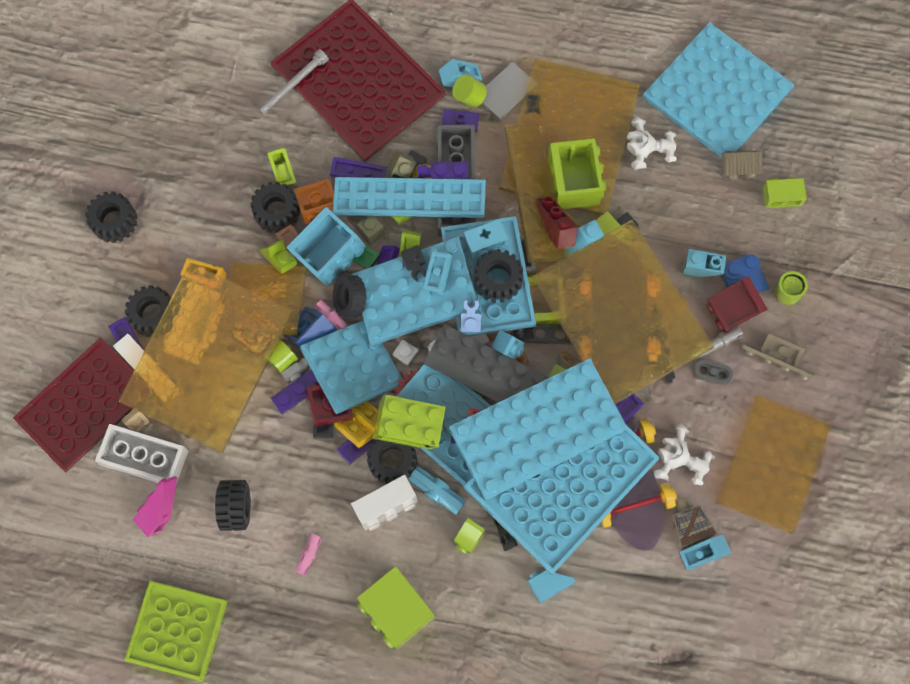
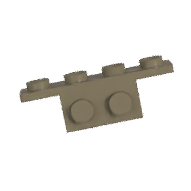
M768 333L761 349L745 342L741 344V348L744 349L743 352L748 355L754 356L757 354L762 357V361L769 364L775 362L780 365V369L787 372L793 370L802 379L808 380L811 378L814 380L815 378L814 373L797 366L805 348L772 333Z

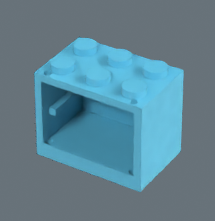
M325 207L287 246V249L328 287L336 282L338 275L342 271H346L351 266V262L355 257L362 255L366 246L346 224Z

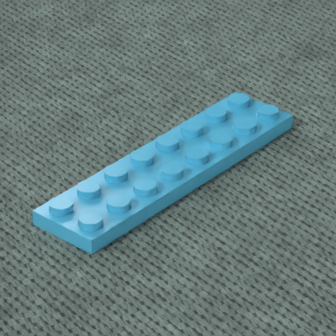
M335 177L333 213L335 215L484 218L486 180Z

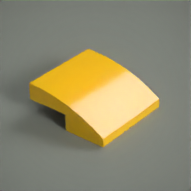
M368 401L351 408L353 420L334 423V427L358 448L373 439L378 409Z

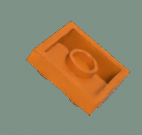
M329 178L294 189L305 224L311 223L325 207L333 212L334 191Z

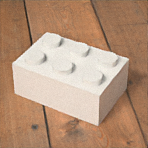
M403 475L351 503L364 530L369 529L372 531L380 526V522L386 519L391 521L398 516L397 513L413 509L415 503H417V497L406 476Z

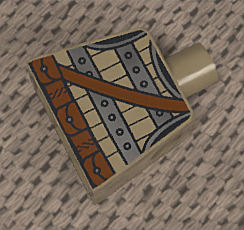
M686 498L675 501L679 513L671 516V522L678 549L717 534L700 505L690 508Z

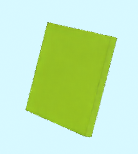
M150 580L124 661L204 682L228 601Z

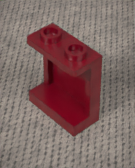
M749 276L707 298L708 303L705 304L710 314H715L717 318L715 323L719 330L724 332L768 310Z

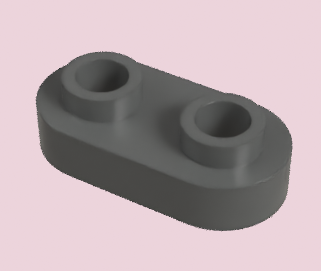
M700 360L694 366V375L703 381L726 385L733 378L732 369L724 364ZM701 368L706 370L705 374L700 372ZM719 373H723L725 378H720Z

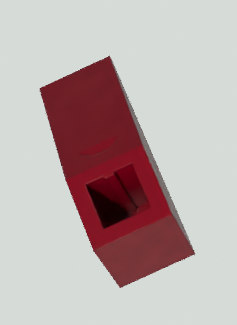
M545 196L535 199L549 239L559 250L575 246L577 226L553 196Z

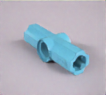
M419 466L408 479V481L425 492L424 494L437 504L440 503L455 515L460 512L466 503V500L453 492L445 482L437 477L434 478Z

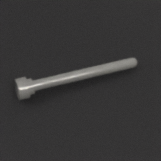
M318 49L314 53V57H312L313 60L260 108V112L266 113L317 65H324L329 60L327 55L321 49Z

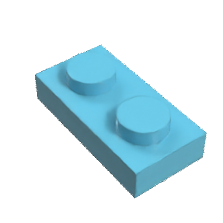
M432 251L423 285L425 291L443 294L453 258L451 254Z

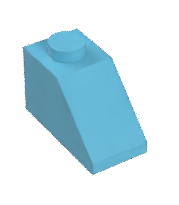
M452 59L439 69L443 86L453 88L456 80L465 74L482 81L478 65Z
M593 220L577 229L575 246L563 248L562 250L569 260L601 244L605 235L596 220Z
M724 535L710 538L680 551L687 571L732 554Z
M538 570L529 576L531 579L527 583L540 604L571 586L576 581L573 577L558 573L551 575L547 570L542 573Z

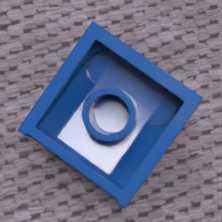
M754 254L743 256L725 265L724 274L721 277L727 288L749 276L758 293L769 290L768 283L760 268V260Z

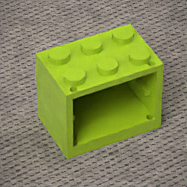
M595 138L550 143L547 161L553 197L563 209L600 205L601 198H604L606 182L605 179L602 180L603 164L598 159L600 147L596 145Z
M385 395L380 399L373 439L428 450L438 448L446 407Z
M396 566L357 597L360 602L357 606L365 616L369 614L372 617L370 623L378 632L382 630L385 634L383 640L390 648L395 647L397 650L435 619V615Z

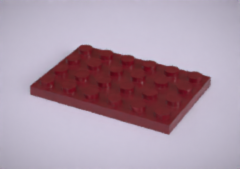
M100 337L19 411L13 419L64 472H68L104 438L109 424L118 425L125 415H128L133 408H136L154 390Z

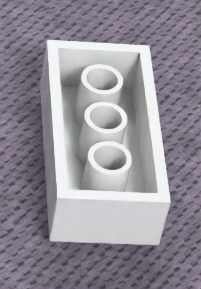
M109 424L95 462L101 466L157 483L163 478L169 479L174 476L177 477L178 481L189 451L184 446Z

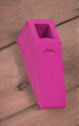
M176 476L160 480L156 485L157 489L147 496V502L137 509L138 513L133 518V521L147 537L161 532L171 519L177 483Z

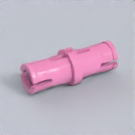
M323 300L316 304L318 306H314V309L323 314L336 330L349 326Z
M314 534L310 535L305 549L301 551L302 555L294 571L304 576L307 575L313 559L315 560L317 557L316 552L323 538Z

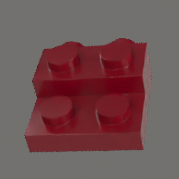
M312 384L307 387L306 398L314 426L353 420L351 408L335 414L320 384Z

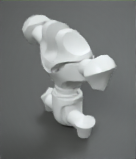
M637 116L633 118L631 125L636 128V131L627 134V139L630 141L627 143V148L637 157L631 164L632 169L636 171L646 168V163L643 162L644 158H647L653 151L666 153L665 160L668 163L676 161L677 158L674 157L676 150L674 137H676V133L669 130L664 133L666 139L655 140L648 131L644 130L643 125L646 121Z
M678 423L674 427L677 432L676 438H664L662 441L665 446L664 449L659 448L658 454L664 465L661 469L654 471L655 479L661 478L668 481L669 476L667 474L671 469L674 470L681 467V465H686L689 470L696 472L694 478L691 479L693 484L702 486L704 484L702 478L709 472L710 460L715 459V456L710 451H703L704 456L702 460L697 456H690L687 442L684 441L685 434H688L690 431L683 423Z

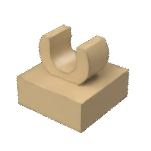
M137 407L133 408L121 420L130 430L139 432L150 422Z

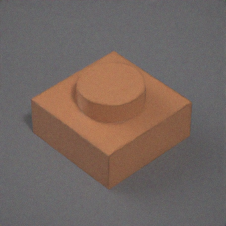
M292 224L276 233L278 240H284L286 250H288L287 246L298 236Z

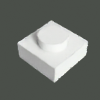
M402 340L393 352L392 357L409 366L419 352V349Z

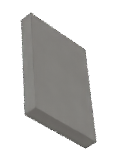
M512 62L486 85L487 94L481 105L501 122L525 100L526 96H529L538 88V84Z

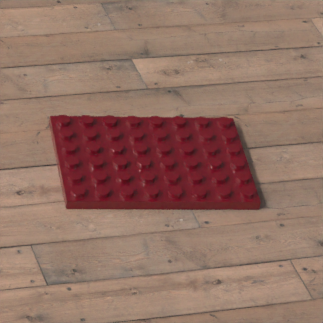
M348 0L270 62L271 66L289 82L313 60L312 57H314V53L318 49H321L327 55L329 60L324 65H317L293 88L365 162L446 96V91L354 0Z

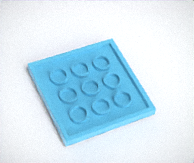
M364 320L303 344L300 347L335 414H339L394 390L395 387H401L398 384V380L404 381L383 343L373 346L370 344Z

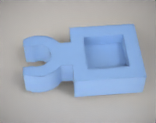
M475 298L474 305H469L468 299H464V308L467 311H461V332H481V311H475L479 306L478 298Z

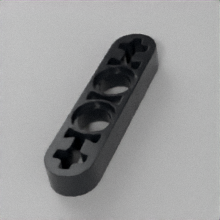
M536 324L535 327L522 328L524 333H530V329H533L532 338H529L530 334H524V337H520L519 334H516L519 333L520 329L513 330V337L524 343L581 345L583 344V338L588 336L587 330L584 327L570 325ZM537 330H544L546 336L542 339L537 338L535 335ZM557 330H561L565 333V337L557 339L554 333ZM568 331H571L570 335H576L577 331H579L584 336L581 339H577V336H571L569 340Z

